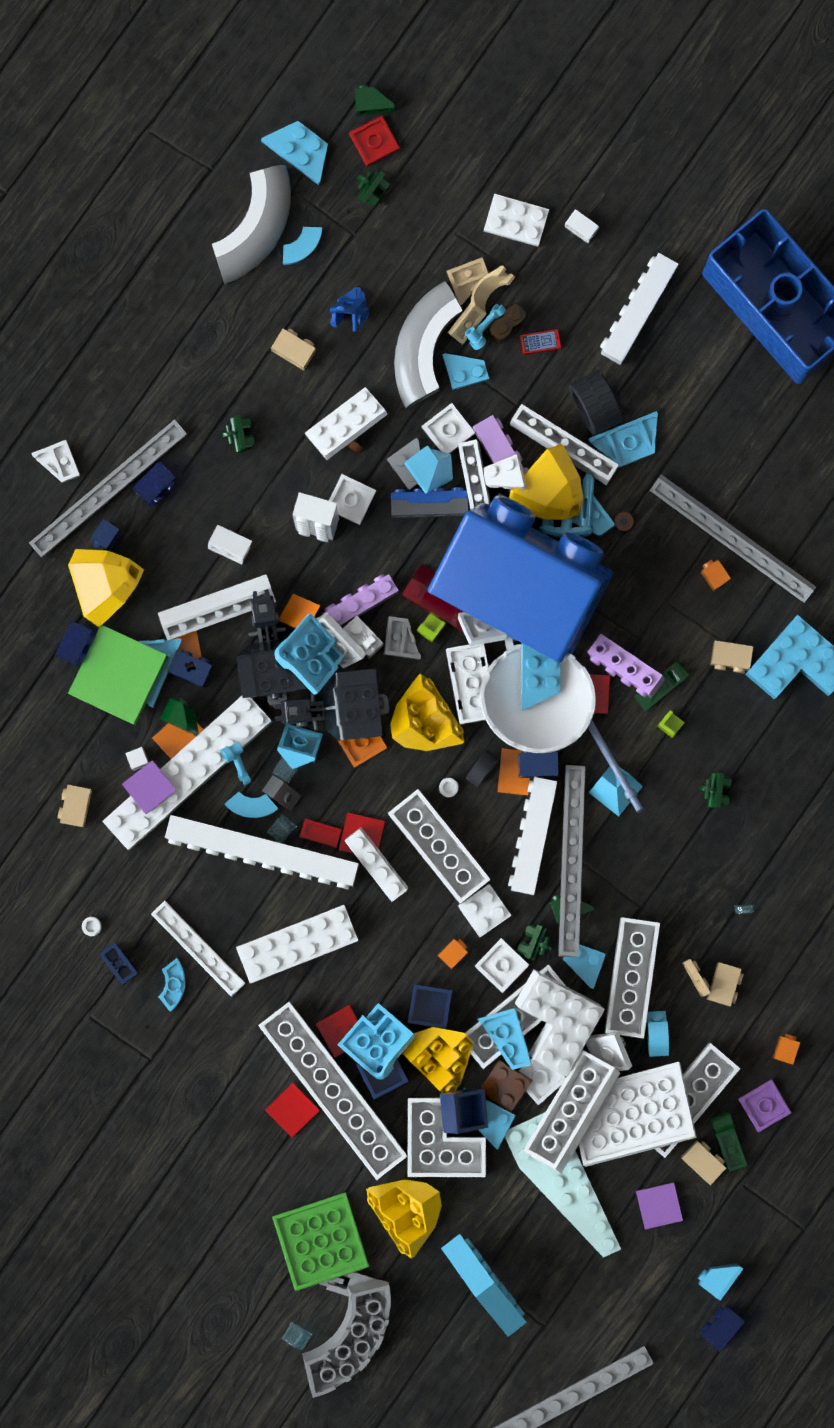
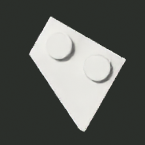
M66 440L32 453V456L62 483L80 476Z
M517 454L482 468L486 485L489 488L503 487L504 489H511L513 487L520 488L521 490L527 489L520 457Z

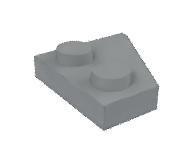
M417 438L387 458V461L408 490L418 485L404 464L405 461L420 451Z
M389 616L383 655L420 660L421 655L418 652L414 635L411 632L409 620Z

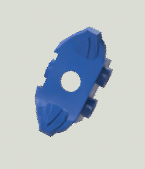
M354 287L347 294L338 298L334 306H331V326L337 327L344 320V313L352 314L353 331H356L368 319L369 309L366 308L365 294L360 287Z

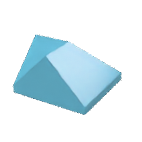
M426 446L404 462L425 494L453 479L451 454L431 449L429 446Z
M286 724L277 750L292 769L309 762L315 763L323 734Z
M610 766L589 792L617 816H620L631 802L625 797V791ZM621 769L631 788H634L636 793H638L643 786L628 772Z

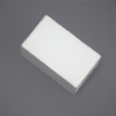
M577 210L572 213L565 223L567 229L587 243L590 242L599 229L597 224Z
M142 747L126 753L133 771L143 768L149 763Z

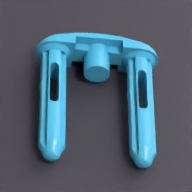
M586 474L583 479V503L580 510L579 527L572 528L573 519L571 518L561 520V527H554V519H543L542 526L539 529L544 534L561 538L563 533L569 532L586 537L593 532L591 528L594 490L592 474ZM586 501H587V514H586V518H585V513H586Z

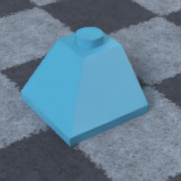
M736 1263L710 1267L708 1270L704 1269L698 1277L700 1280L698 1284L721 1301L743 1268Z

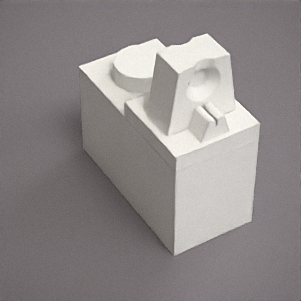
M358 616L343 628L362 647L369 659L383 646L382 641Z

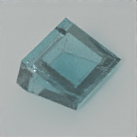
M281 815L267 832L282 844L296 826L287 817Z
M291 1322L282 1339L296 1349L303 1350L311 1333Z

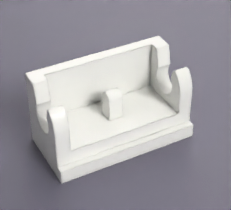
M217 525L208 542V549L239 564H243L252 541Z

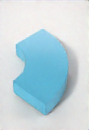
M303 227L302 234L295 242L284 245L283 265L295 264L306 259L318 246L322 235V227Z
M238 792L225 803L226 807L232 812L249 818L264 817L278 810L266 794L260 798H249Z
M178 958L162 969L166 984L159 998L170 1012L179 1004L185 990V973Z

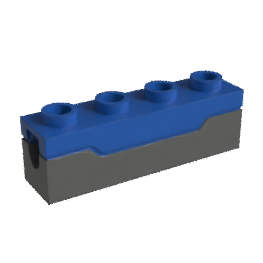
M462 487L452 488V491L436 488L425 494L422 489H414V492H406V489H396L395 493H391L392 518L464 516L468 511L467 490H463Z

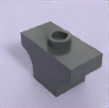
M274 775L262 790L289 811L294 808L302 796Z

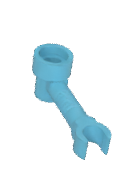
M494 305L490 314L476 329L471 327L466 330L465 335L470 340V345L474 350H478L486 344V339L482 333L495 319L506 312L503 305Z
M237 742L230 747L226 746L220 749L221 755L227 763L234 760L240 782L243 781L244 786L249 784L251 779L240 757V754L244 752L240 743Z

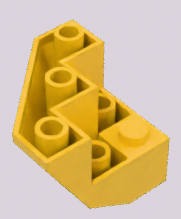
M562 444L546 449L524 475L527 489L512 488L509 499L527 507L536 517L541 519L566 520L580 514L583 503L581 480L565 447Z
M76 549L68 564L83 615L98 627L104 624L126 602L138 585L144 569L129 558L104 550Z
M419 674L396 705L390 724L392 738L405 748L423 751L464 743L463 728L459 725L433 681Z
M435 1027L414 1033L416 1037L402 1052L403 1055L441 1093L456 1091L461 1085L474 1042L465 1033Z
M400 1180L366 1189L369 1205L380 1219L399 1251L411 1259L415 1257L436 1227L442 1206L439 1191L427 1183L411 1180Z

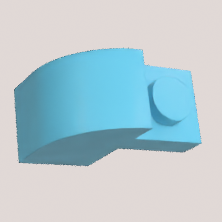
M647 1012L649 1057L669 1056L666 1012Z

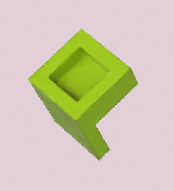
M429 614L423 624L419 626L417 632L433 643L446 625V622L441 621L433 614Z
M670 710L657 727L673 738L684 722Z

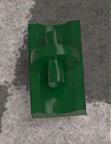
M376 171L373 176L369 172L364 177L359 175L357 179L360 183L357 188L362 190L357 199L360 202H366L375 206L380 197L373 191L376 187L381 191H385L390 185V182L384 177L386 174L382 171Z
M235 415L234 418H231L230 425H226V432L221 434L222 438H228L229 445L234 444L236 453L242 452L255 444L253 436H244L243 431L251 428L250 418H241V415Z
M711 773L710 780L706 779L705 786H700L699 788L700 791H705L704 799H708L707 807L720 808L729 805L730 798L729 796L722 795V789L730 788L732 779L724 776V773Z
M528 925L525 935L532 937L530 945L521 942L518 951L532 961H536L538 954L543 956L546 949L551 951L553 947L548 946L550 938L546 937L548 929L537 925V927Z

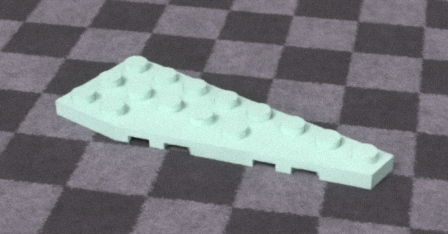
M546 1112L510 1128L505 1138L519 1168L603 1257L620 1250L621 1248L576 1151L573 1153L562 1174L523 1151Z

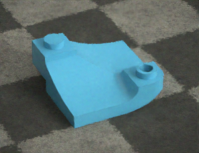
M311 613L304 617L290 636L281 642L275 650V658L284 669L291 670L313 694H317L339 668L337 665L345 656L334 645L336 640Z
M378 1003L366 1018L362 1015L339 1042L338 1046L376 1079H384L394 1069V1062L416 1035Z

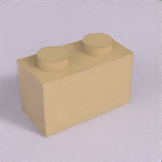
M282 329L271 347L272 352L300 369L305 370L316 352V348L313 347L314 344L307 339L301 340L297 337L298 334L291 329L287 331Z
M714 641L710 665L715 666L714 669L717 670L733 668V672L745 673V670L748 671L750 669L753 646Z
M67 785V789H63L62 800H64L63 808H59L58 819H61L60 823L85 827L92 793L91 789Z
M717 963L707 1000L726 1006H731V1003L735 1004L738 995L735 992L736 986L741 984L743 974L740 973L741 969Z
M695 1141L682 1155L681 1159L711 1185L726 1169L723 1165L725 1161L717 1154L713 1156L709 1152L711 1148L703 1141L701 1143Z

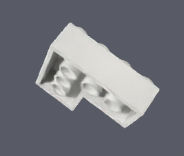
M533 970L515 1002L521 1010L546 1022L529 1055L533 1060L567 1077L605 1009L595 1001L536 970Z
M408 1098V1177H485L486 1138L447 1137V1133L443 1132L440 1098Z

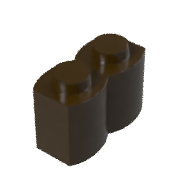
M518 304L510 306L504 313V316L492 324L489 335L498 344L505 342L510 337L512 330L519 328L523 324L526 312Z

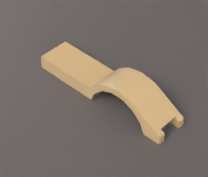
M500 266L484 276L476 284L472 292L471 303L447 332L462 345L467 340L466 330L471 327L476 328L485 317V304L490 294L500 286L510 285L515 278L513 274L510 273L508 275L505 273V267Z

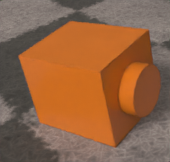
M710 560L703 565L704 569L701 571V574L713 591L731 579L719 560L715 562Z
M453 939L438 956L452 969L468 953L465 950L467 946L460 939L458 941Z
M785 1034V1037L780 1036L773 1058L793 1065L800 1042L796 1041L797 1037Z

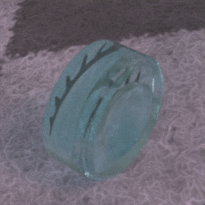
M734 905L736 913H753L754 905Z

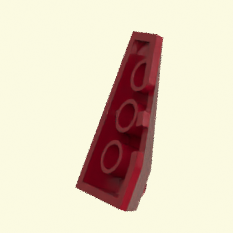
M421 564L404 590L402 597L464 633L458 620V613L464 611L428 592V587L436 572Z

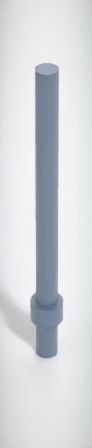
M591 719L588 726L590 733L624 789L625 797L628 801H631L637 813L641 812L644 808L637 798L638 794L634 788H631Z

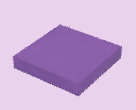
M153 760L122 783L145 815L176 792L175 788Z
M772 1079L738 1098L757 1132L791 1114L790 1109Z
M674 1182L636 1191L645 1229L683 1221Z

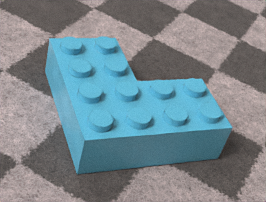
M798 615L745 674L773 699L777 698L799 671L826 695L829 696L834 691V646Z
M459 1234L441 1249L477 1300L509 1337L527 1323L523 1318L525 1313L519 1305H516V1300L502 1282L500 1283L497 1276L491 1273V1268L486 1261H482L483 1258L476 1248L472 1250L474 1245L468 1238L464 1240Z

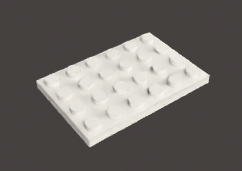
M676 1062L617 1078L579 1143L585 1167L697 1138L680 1063Z

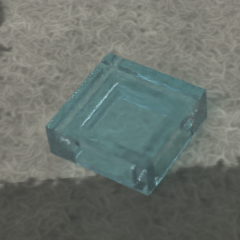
M282 757L272 773L289 783L299 767L292 769Z

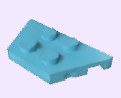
M296 121L261 139L262 143L317 185L320 184L328 143L299 121Z
M657 411L593 436L588 440L603 455L619 465L618 468L655 453L658 413Z
M179 638L139 641L168 655L147 700L148 705L152 708L168 675L167 671L176 650L178 651L182 642Z
M521 643V710H525L560 693V663Z

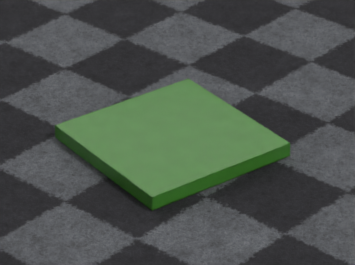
M101 625L68 694L136 725L168 655Z
M346 1192L272 1217L295 1291L369 1268Z

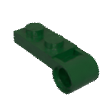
M676 661L661 673L665 681L652 698L648 695L643 697L639 693L634 695V698L645 711L690 676L679 661Z
M729 1111L711 1117L710 1120L728 1172L747 1166Z

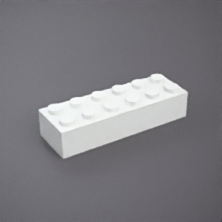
M299 492L293 511L296 530H298L300 535L310 537L311 534L315 535L320 541H333L339 521L337 503Z
M418 789L388 812L391 819L460 904L490 881L487 874Z
M342 905L238 946L236 949L249 982L254 983L358 942V938L345 905Z
M620 918L604 1033L618 1032L619 1035L644 1038L660 923Z
M549 965L540 971V973L565 986ZM525 984L486 1015L489 1016L516 1008L523 1035L542 1021L521 1010L515 1004ZM480 1022L465 1032L474 1042L471 1055L483 1069L501 1055L498 1047Z
M711 1043L707 1044L683 1073L693 1123L698 1120L740 1070L736 1064ZM677 1143L655 1148V1150L666 1158Z
M582 1050L523 1151L562 1174L620 1072L613 1066Z

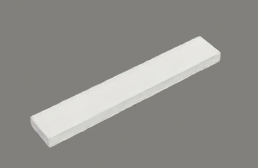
M166 901L151 913L231 997L245 984Z

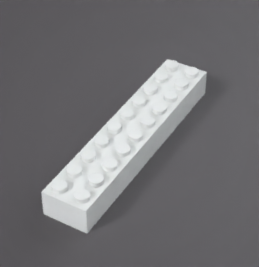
M241 696L160 769L175 788V793L146 815L130 796L102 822L130 851L227 764L221 755L220 749L226 746L230 747L237 742L240 743L242 748L246 747L272 723L271 719L252 698L243 699Z
M172 815L170 816L165 838L169 839L168 843L181 846V843L188 844L187 848L196 851L204 848L208 854L218 856L219 853H223L227 859L237 861L238 857L244 859V863L255 865L256 862L262 863L263 868L274 870L275 867L281 868L282 873L289 875L297 872L300 873L299 877L311 880L312 877L319 878V882L330 885L331 881L336 882L337 887L344 889L354 886L359 866L355 862Z
M291 1002L285 1004L258 1025L376 1180L407 1157L405 1151Z

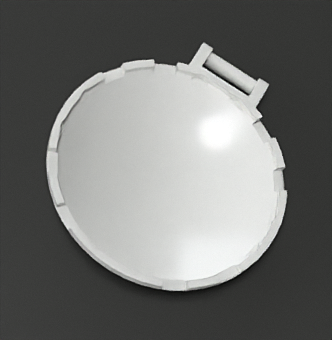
M507 635L506 640H504L507 651L489 666L481 685V708L488 725L505 743L526 752L550 753L571 745L586 731L595 710V689L589 673L576 660V657L570 654L560 663V693L525 710H521V644L513 645V642L518 640Z

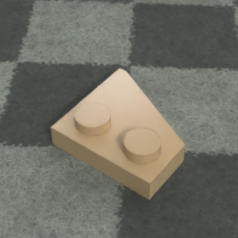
M483 258L446 271L459 305H462L468 299L476 284L484 276L488 275Z
M691 959L684 961L682 964L700 996L704 997L710 994L708 989L710 986L706 979L702 978L698 973L700 968L696 961L692 962Z

